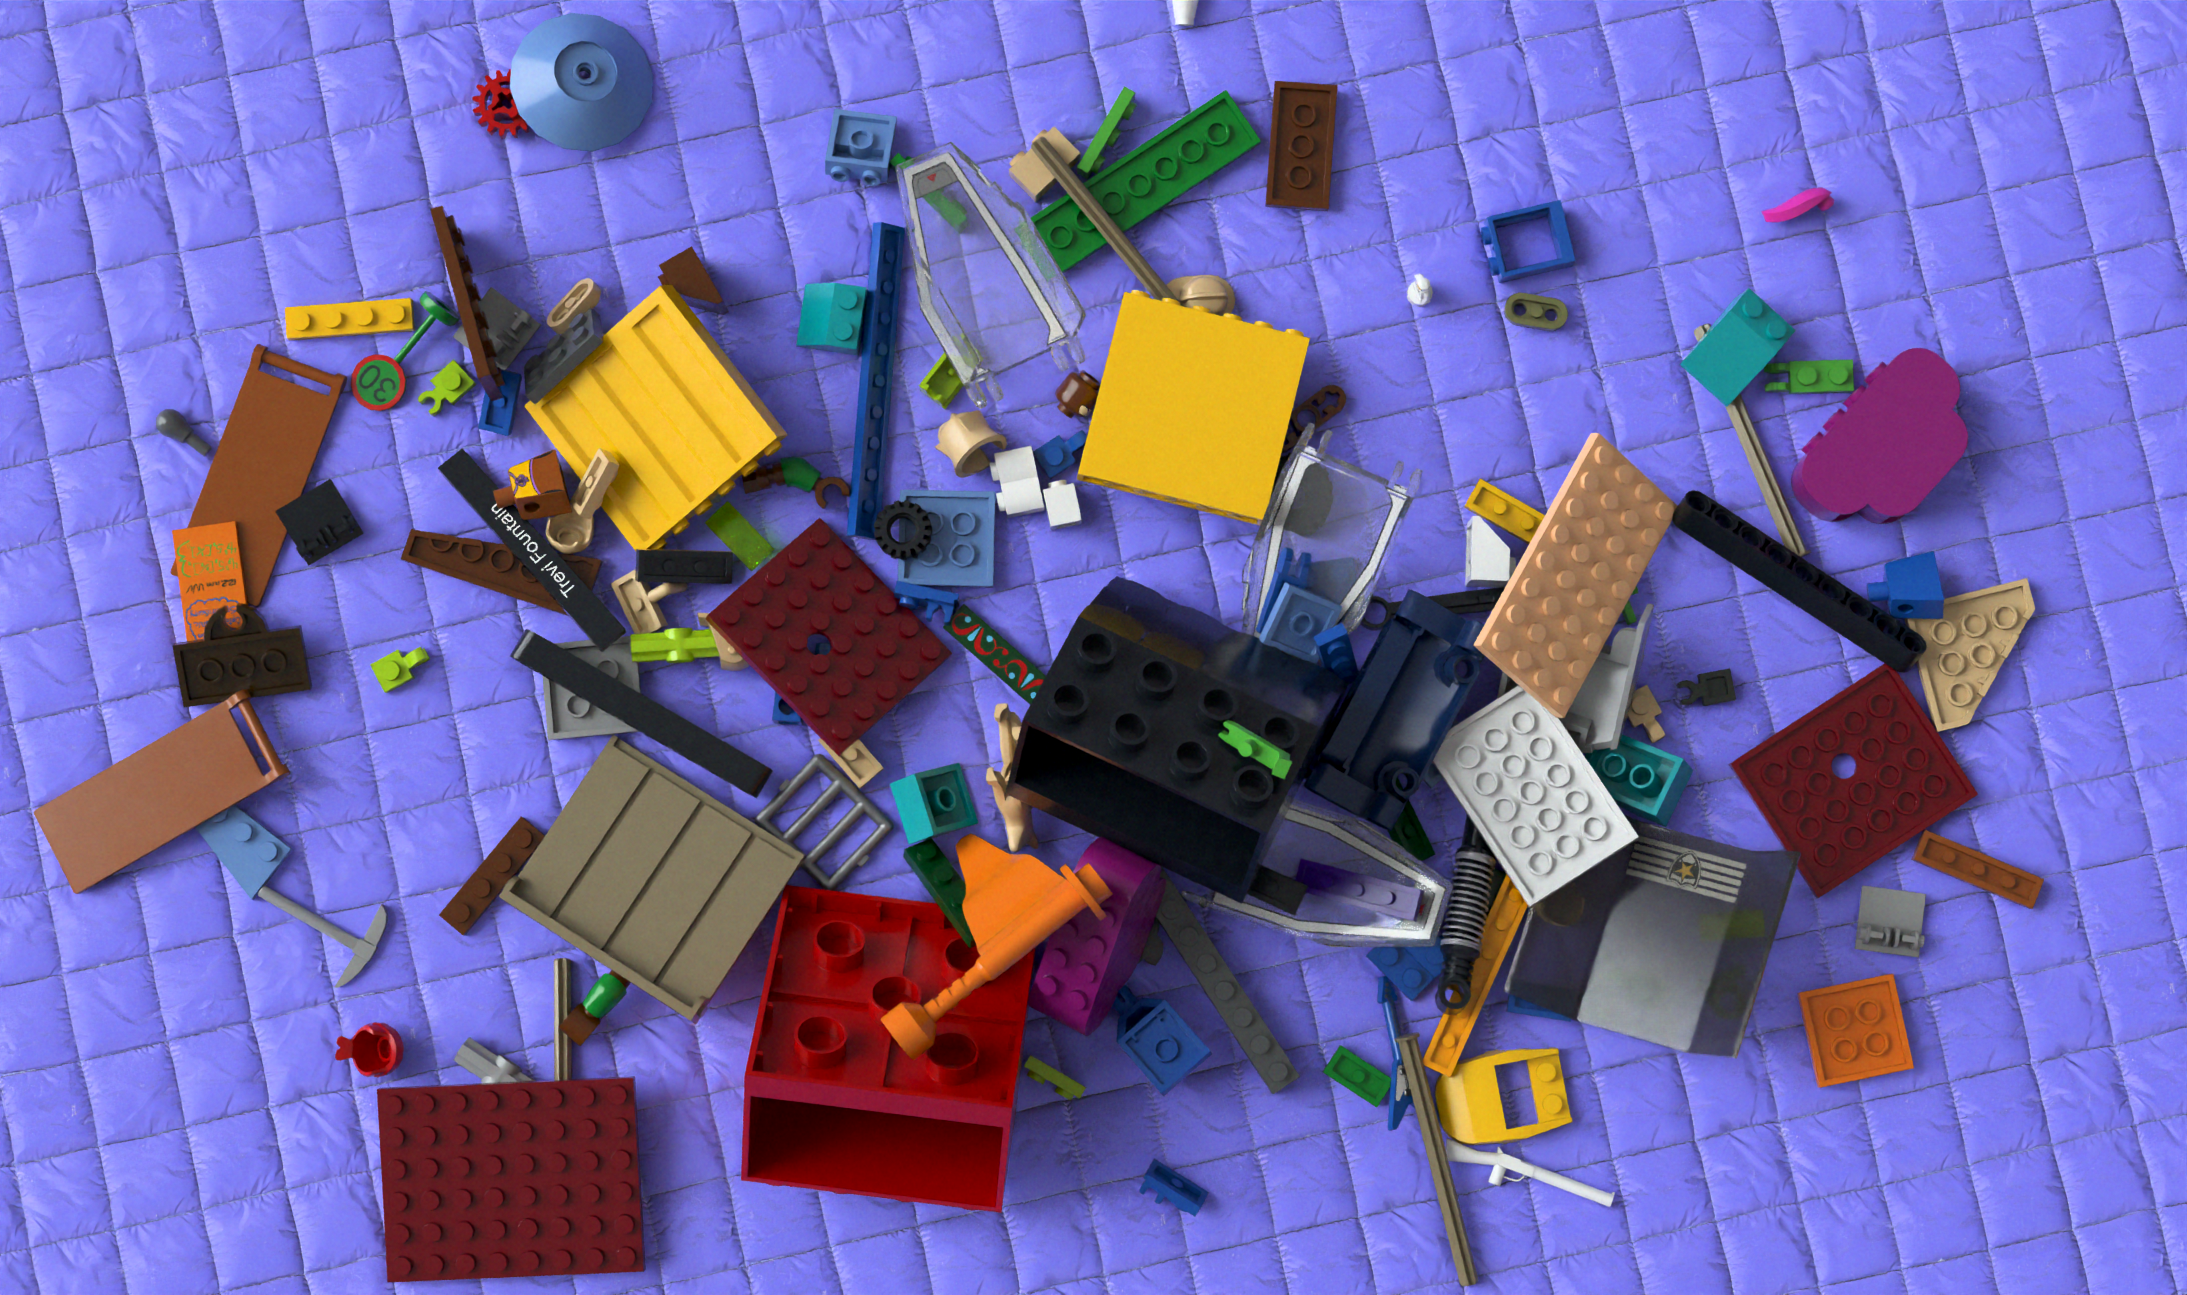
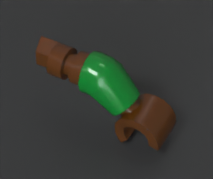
M795 456L781 458V462L773 463L772 468H767L765 465L758 467L755 472L746 477L742 475L745 494L772 488L774 483L777 486H793L808 493L814 491L815 499L823 509L828 505L824 497V491L829 485H838L841 488L842 495L850 497L851 489L849 484L839 477L823 479L821 477L822 473L804 458Z
M612 970L608 974H603L593 985L583 1003L578 1004L559 1026V1029L581 1046L597 1028L602 1018L627 994L626 989L630 982Z

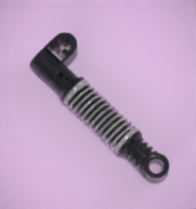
M1466 815L1462 845L1455 854L1457 863L1453 865L1457 869L1452 872L1456 876L1451 878L1455 883L1450 885L1454 890L1449 892L1453 897L1448 899L1452 904L1447 905V908L1451 911L1446 912V915L1450 918L1444 920L1448 924L1443 927L1447 932L1442 933L1445 939L1441 940L1440 951L1445 961L1442 962V968L1444 969H1441L1440 972L1442 977L1439 978L1435 1003L1437 1008L1447 1015L1460 1013L1466 1007L1471 997L1470 981L1472 980L1471 973L1474 970L1472 965L1480 957L1482 949L1481 940L1484 938L1482 933L1485 932L1483 926L1486 925L1484 919L1487 918L1485 912L1488 911L1489 891L1492 890L1490 886L1493 883L1491 878L1494 876L1492 871L1496 866L1495 855L1468 815ZM1449 989L1457 991L1461 1001L1458 1003L1449 1002L1445 997V991Z

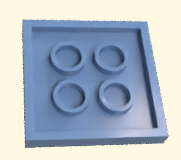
M900 490V502L906 500L913 504L916 503L928 514L932 526L930 544L927 545L923 553L918 554V557L907 558V560L898 558V581L919 586L993 588L996 493L994 491ZM901 518L899 519V542L910 541L915 535L916 527L911 520Z

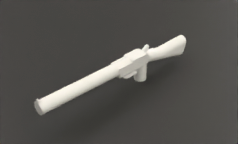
M1448 1138L1446 1139L1445 1150L1448 1161L1494 1165L1488 1181L1492 1184L1501 1186L1503 1177L1512 1181H1520L1526 1175L1610 1207L1615 1192L1607 1193L1504 1154L1500 1147H1497V1153L1477 1151ZM1506 1169H1510L1520 1174H1523V1176L1517 1180L1508 1178L1504 1175Z

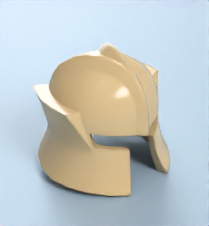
M976 410L959 414L951 413L950 420L943 423L939 428L938 439L940 443L935 446V449L948 456L952 460L956 475L964 478L990 466L989 463L991 462L982 449L979 448L980 446L992 442L1003 450L1006 448L1007 441L1006 437L992 430L981 411Z

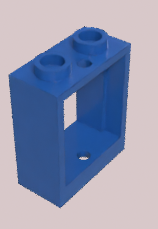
M1561 200L1489 216L1484 222L1485 227H1481L1483 243L1485 246H1490L1492 257L1488 258L1490 272L1492 276L1497 275L1499 283L1572 267L1576 261ZM1547 217L1557 259L1506 270L1496 228Z

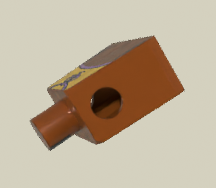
M555 449L510 467L508 474L511 486L493 491L498 509L516 504L520 517L523 520L572 512L563 470Z

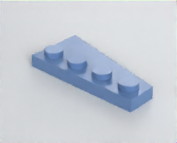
M237 805L228 808L195 827L251 900L256 898L261 887L267 884L293 850Z

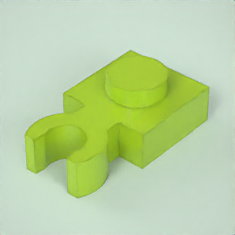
M453 359L430 380L436 388L433 391L421 393L417 400L423 404L427 399H434L435 405L428 412L435 416L441 412L443 402L446 399L454 405L476 383Z

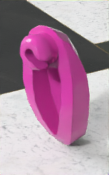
M1823 187L1811 188L1797 194L1775 208L1761 212L1766 222L1779 223L1796 218L1818 205L1819 210L1825 211L1834 205V199L1830 196L1832 192Z

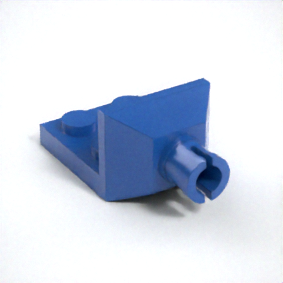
M1124 985L1118 992L1125 1002H1121L1116 996L1112 1005L1120 1015L1117 1025L1116 1042L1158 1091L1165 1096L1211 1056L1212 1052L1165 999L1142 998L1138 1000L1130 991V988Z

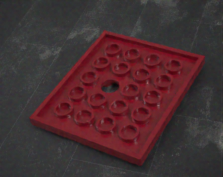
M821 518L817 519L706 617L707 622L839 757L952 654L909 608L899 605L900 599L894 598V593ZM814 634L825 636L831 644L830 652L826 655L812 654L807 647L808 638Z
M1885 663L1728 764L1816 898L1823 896L1978 795L1898 672ZM1838 754H1847L1854 759L1856 767L1851 777L1843 779L1833 773L1832 761Z

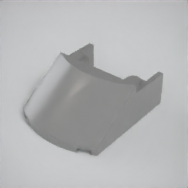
M1647 604L1637 629L1623 628L1616 633L1612 646L1604 644L1565 718H1559L1582 753H1593L1594 750L1610 748V750L1617 749L1620 743L1644 659L1643 654L1653 614V604ZM1503 671L1497 699L1518 686Z

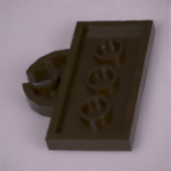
M243 603L236 605V612L243 621L241 627L232 628L226 623L228 608L224 605L209 618L204 629V639L178 642L172 645L184 707L224 702L233 694L243 689H247L251 698L311 690L312 688L301 625L269 629L266 619L257 609Z

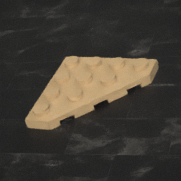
M2027 578L1945 598L1943 619L1904 618L1906 626L1917 632L1926 641V651L1916 664L1932 724L1937 732L1968 725L1979 703L1985 697L1996 678L2001 665L2018 640L2019 634L2035 611Z

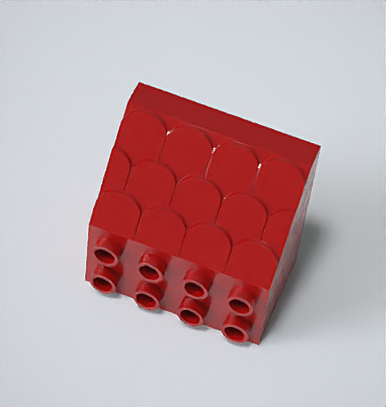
M786 885L781 899L745 1071L741 1180L766 1183L772 1186H790L830 1191L836 1194L863 1195L895 1199L901 1202H919L959 1207L971 1211L983 1210L1002 1213L1036 947L995 980L987 981L978 989L975 988L971 991L972 994L964 1000L961 999L953 1009L947 1010L945 1015L935 1022L937 1025L935 1044L913 1061L894 1039L880 1018L901 1002L921 1004L923 1007L930 1000L937 998L940 992L945 988L951 987L954 981L965 976L964 973L975 965L976 960L981 956L977 951V946L968 947L937 903Z

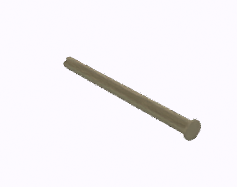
M1042 136L1033 142L1031 149L1152 297L1162 301V298H1171L1179 301L1048 140Z
M1710 324L1701 325L1694 330L1698 342L1709 330ZM1739 394L1726 407V410L1784 546L1798 556L1804 557L1810 554L1811 550H1807L1742 396Z
M557 958L554 960V1080L572 1079V1039L559 1029V1026L571 1013V960L568 958Z
M1419 1032L1405 1034L1394 1038V1041L1399 1043L1461 1286H1471L1478 1282V1276L1417 1040L1420 1034Z

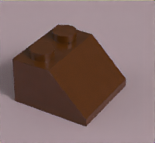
M692 246L659 265L663 273L658 276L661 284L673 285L688 306L721 315L728 313L724 301Z

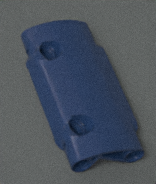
M1408 590L1394 618L1389 619L1382 628L1317 751L1319 757L1303 786L1336 806L1379 827L1392 831L1409 797L1418 790L1479 676L1480 664L1485 655L1473 645L1484 624L1475 620H1465L1416 591ZM1460 661H1463L1467 666V672L1463 678L1456 671L1457 664ZM1401 773L1407 778V785L1403 790L1398 789L1396 785V779Z

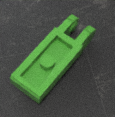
M1853 359L1789 361L1788 363L1766 364L1764 367V373H1788V383L1770 382L1765 384V392L1823 394L1851 393L1854 391Z

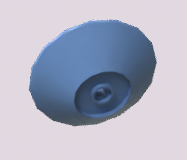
M569 13L545 20L523 38L511 61L510 90L519 115L539 137L563 149L593 152L619 144L640 127L652 103L653 74L644 49L625 28L601 16ZM579 72H587L590 78L582 79L579 76Z

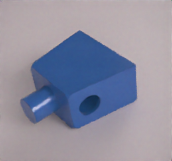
M1934 551L1886 563L1884 565L1883 582L1867 583L1868 601L1887 600L1889 614L1894 618L1943 619L1944 597Z

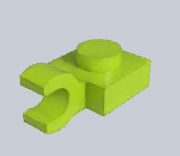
M421 647L411 651L405 657L401 650H396L370 664L384 692L389 693L415 679L411 669L429 661L430 657L425 648L422 649Z

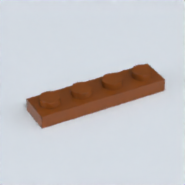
M1927 830L1922 831L1911 859L2028 909H2033L2044 882L2043 878Z

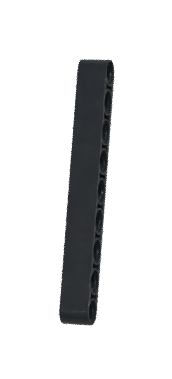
M1695 490L1689 491L1675 509L1672 521L1681 531L1894 670L1903 673L1909 672L1926 651V641L1917 632L1705 494Z
M527 628L510 657L755 798L759 796L773 772L772 769Z

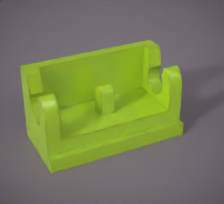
M957 335L956 338L969 361L974 366L979 367L983 361L980 353L976 349L973 350L967 346L966 342ZM949 348L946 349L919 384L920 391L944 409L949 406L967 382Z

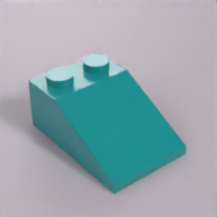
M1748 288L1734 298L1679 365L1727 407L1778 353L1796 330Z
M1625 735L1621 736L1617 749H1599L1585 755L1586 760L1619 807L1664 827L1667 826L1693 773V769L1683 758Z

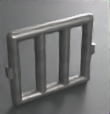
M821 754L814 755L790 781L786 779L779 787L781 791L755 817L757 826L804 854L806 858L800 867L824 890L835 891L858 866L862 868L870 859L868 855L894 828L893 822ZM819 769L832 783L783 833L771 821V818ZM842 791L855 805L806 855L793 841ZM865 813L878 827L829 877L816 863Z

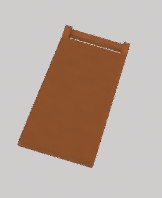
M257 344L254 348L249 368L187 527L237 522L247 603L259 606L262 602L288 534L275 511L303 495L338 400L347 383V376L340 373L333 375L268 351V347ZM264 362L331 387L329 396L259 370ZM175 558L170 573L178 577Z
M247 689L236 692L224 702L34 810V815L75 894L84 892L270 784L290 775L287 765L282 764L251 705L250 700L252 698ZM236 707H239L271 769L266 775L263 774L230 711Z

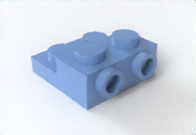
M834 109L825 157V175H830L833 180L838 182L848 181L849 178L862 179V182L869 186H877L880 182L888 183L889 161L892 159L897 117Z

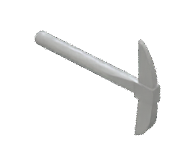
M267 886L261 887L258 892L260 898L353 950L354 956L334 988L341 987L351 981L362 971L367 962L371 961L387 926L388 913L384 904H381L364 939H358Z

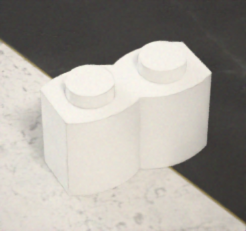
M1027 446L994 453L995 462L989 464L993 481L999 480L1002 492L996 493L999 511H1006L1007 518L1045 511L1032 447Z

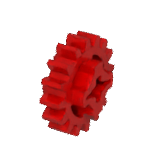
M509 69L507 76H503L500 70H496V78L493 80L486 75L487 85L484 87L477 84L476 86L481 95L472 97L473 102L479 105L473 109V113L475 116H482L478 120L480 126L484 127L489 124L487 131L490 135L499 130L501 139L506 138L507 132H511L514 138H518L519 129L526 133L530 132L527 123L518 113L511 90L501 87L503 85H510L511 69ZM492 93V104L487 109V100ZM505 99L511 102L512 107L510 109L503 106L502 102ZM502 119L513 121L507 124L499 123Z

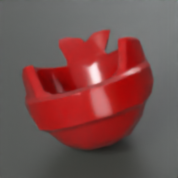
M373 1022L361 1027L352 1039L339 1036L336 1041L340 1047L335 1054L336 1060L341 1061L352 1058L357 1070L366 1077L378 1078L388 1075L399 1067L403 1059L404 1046L402 1039L396 1029L386 1023Z

